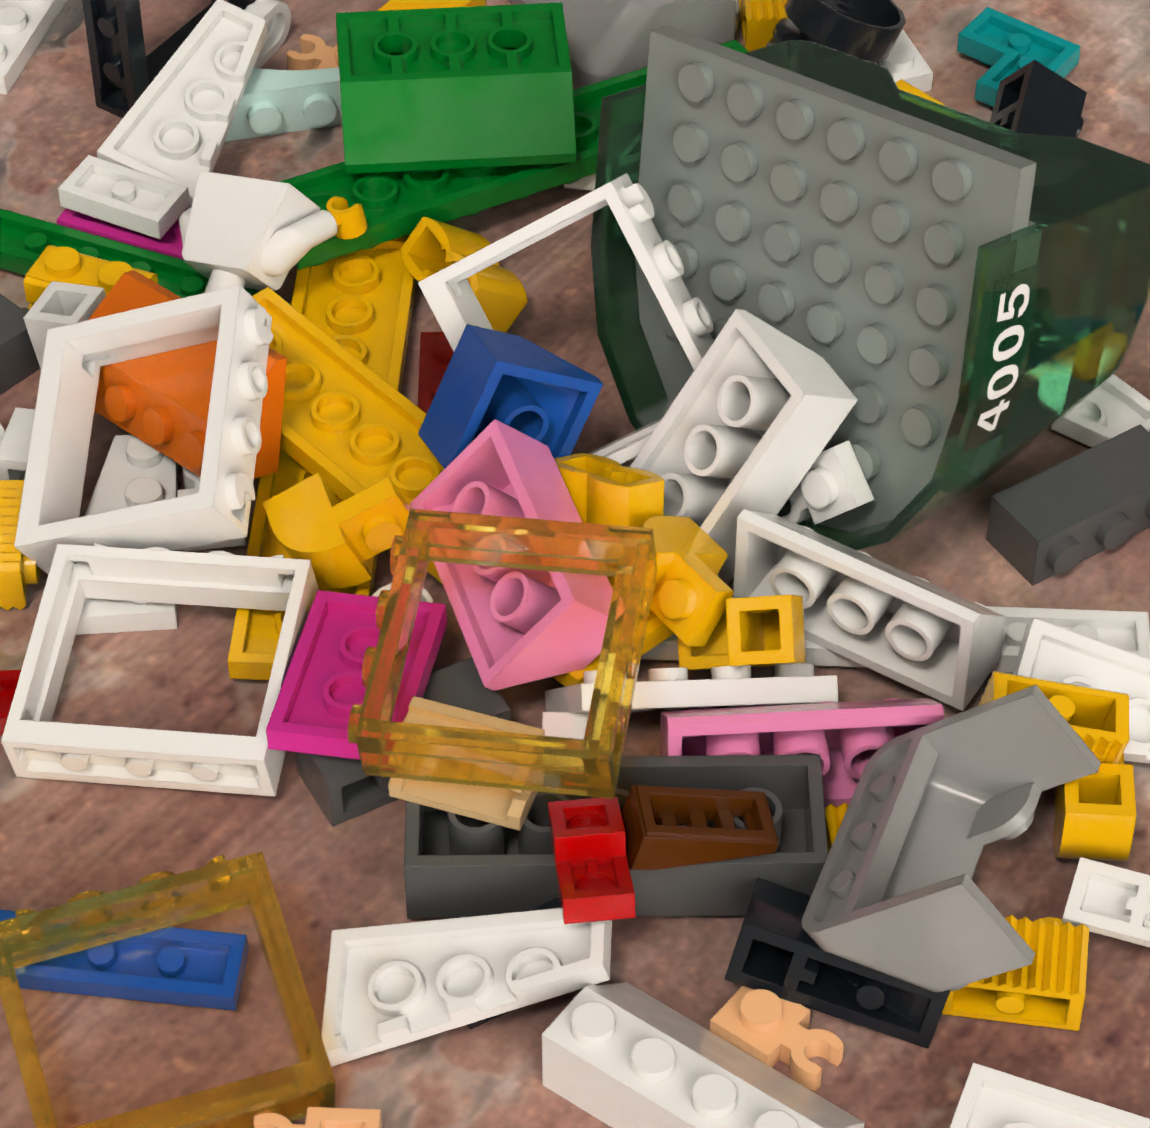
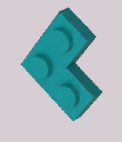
M986 7L958 34L957 44L958 52L992 66L976 81L974 98L992 107L995 104L1000 81L1033 60L1038 61L1064 78L1079 64L1081 48L1077 44L989 7Z

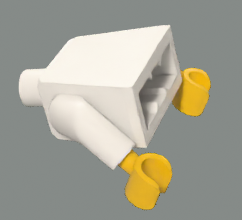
M200 171L192 207L184 211L179 218L183 244L182 257L186 264L209 279L204 293L236 285L256 290H263L269 287L275 292L281 288L289 271L311 248L334 236L343 240L359 237L367 230V221L362 204L356 203L349 208L347 200L343 197L334 196L330 198L326 204L327 210H320L318 205L289 183Z

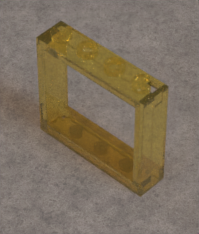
M410 509L404 536L395 535L391 545L390 571L394 575L391 589L382 590L377 602L376 625L378 631H380L377 647L368 646L363 659L362 681L363 686L366 688L363 704H354L349 716L348 741L349 743H357L364 775L614 799L658 570L653 528ZM429 561L616 577L584 739L391 722Z
M262 851L227 861L223 854L210 860L205 867L179 874L170 871L155 872L143 877L134 886L108 893L102 890L81 892L71 897L66 904L37 912L32 909L15 910V918L0 921V1006L33 1128H58L15 969L244 906H249L298 1064L73 1128H254V1116L263 1113H277L292 1122L305 1118L307 1107L335 1108L336 1081Z

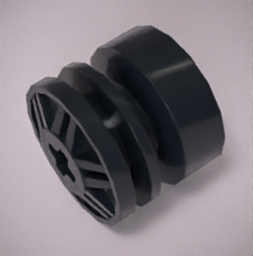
M787 0L785 10L788 18L781 19L776 24L772 32L773 38L767 43L761 55L762 60L868 99L872 92L871 85H874L881 73L878 60L887 59L906 23L903 11L893 0Z

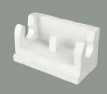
M1080 857L1062 923L1070 922L1075 927L1083 923L1089 928L1090 932L1150 948V875Z

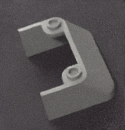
M508 0L512 5L562 2L572 77L581 87L648 67L650 31L668 25L717 44L734 40L736 0Z
M1037 685L891 739L871 756L864 767L802 917V928L823 951L932 992L956 991L969 983L1031 965L1035 952L971 880L985 844L1000 839H1014L1029 828L1034 820V811L1042 791L1096 773L1101 762Z

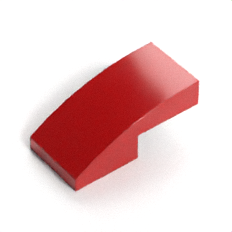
M617 796L547 802L554 866L564 924L636 918L635 892L626 857L625 828Z

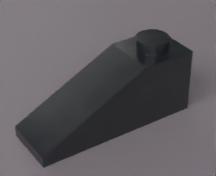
M1033 60L1000 81L984 143L1037 162L1036 177L1054 160L1061 149L1064 150L1079 135L1084 122L1081 114L1087 92L1038 61Z
M757 878L724 978L725 980L755 990H769L781 999L801 1004L804 1007L927 1049L929 1048L950 990L932 992L823 951L802 928V917L811 896Z

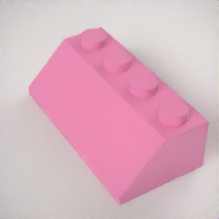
M494 419L410 503L485 688L496 691L585 669L629 627L547 445Z
M890 698L875 701L820 702L773 706L754 705L751 707L712 709L689 708L685 710L661 711L660 756L820 755L824 808L830 804L839 807L844 802L849 805L865 765L881 746L897 736L944 719L943 704L930 698Z

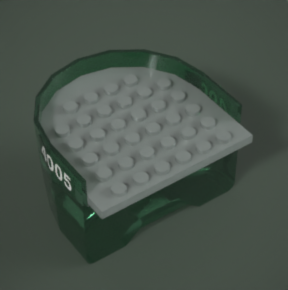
M663 26L650 31L646 84L602 98L595 189L626 173L633 184L639 183L644 188L653 204L655 215L651 220L662 241L668 240L671 242L682 260L684 274L681 275V278L691 298H699L710 314L713 323V331L710 334L715 341L735 309L746 310L823 357L858 399L822 451L849 440L875 500L816 525L812 517L798 523V525L806 526L816 533L854 550L889 542L949 507L1004 468L1122 367L1150 294V164L1080 138L1017 133L900 90L887 68L821 44L804 40L783 41L751 52L741 53L674 27ZM606 205L593 212L591 235L597 335L628 419L637 430L664 417L694 372V369L609 205ZM789 499L777 514L778 516L783 517L790 513L791 503Z

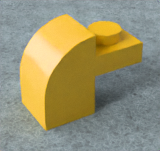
M318 472L262 502L272 531L293 559L311 560L317 584L330 588L352 587L371 580L372 577L366 560L422 531L414 511L389 476L340 502Z
M654 516L647 519L615 577L617 592L629 607H648L686 646L706 645L726 609V599L732 598L734 591L717 576L729 554L690 517Z
M790 594L726 599V609L705 646H686L678 638L679 667L688 668L689 671L706 670L721 666L769 667L784 664H805L803 596Z
M1123 752L1118 764L1101 763L1098 772L1054 787L1055 822L1053 828V848L1056 858L1080 859L1082 857L1090 860L1123 862L1128 860L1136 822V801L1133 765L1124 764Z

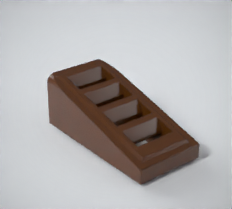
M631 785L621 812L625 828L626 857L630 870H659L773 854L779 845L765 792ZM742 816L745 829H736L733 818ZM714 820L715 828H709L706 821Z

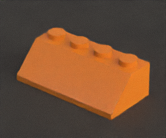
M133 270L125 272L88 320L172 301L182 297ZM217 340L101 366L94 411L200 477ZM271 348L268 351L266 368L268 390L263 398L260 420L262 443L260 451L256 455L254 479L276 473L279 468L287 358Z

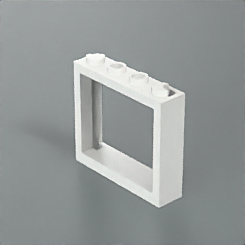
M627 173L418 282L451 348L455 351L467 324L493 330L467 280L468 277L609 205L694 370L714 342L710 334L713 331V323L703 302L697 297L691 298L681 278V275L684 274V267L677 250L668 240L662 241L651 220L655 213L647 192L639 183L633 184ZM662 418L588 454L603 456L622 464L639 454Z
M241 285L47 330L14 545L16 549L31 561H36V565L44 572L49 574L57 544L94 546V543H99L108 547L134 549L163 547L171 551H178L247 537L251 501L255 500L253 481L256 455L260 451L262 443L260 432L262 403L268 390L266 376L269 344L273 340L274 335L271 333L272 316ZM217 340L199 492L79 517L100 367Z
M94 543V546L57 544L1 739L16 777L275 797L286 751L268 749L266 728L317 590H319L311 560L284 558L283 555L272 557L234 555L226 551H211L209 553L171 551L163 547L134 549L108 547L99 543ZM94 598L285 611L256 737L52 722L85 599Z

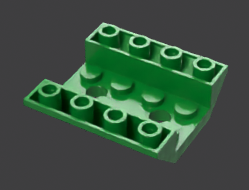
M562 2L336 13L345 174H380L383 172L417 170L438 171L440 169L478 167L491 169L498 166H546L558 163H576L572 69Z

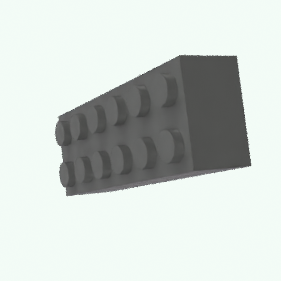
M820 755L545 757L546 775L520 831L406 801L404 877L407 919L461 918L532 911L540 905L559 897L547 802L617 796L620 811L622 812L631 785L765 792L779 842L777 850L773 854L659 870H630L635 892L636 917L745 916L757 878L811 896L828 857ZM742 816L734 817L735 828L745 829ZM714 820L706 821L709 828H715Z

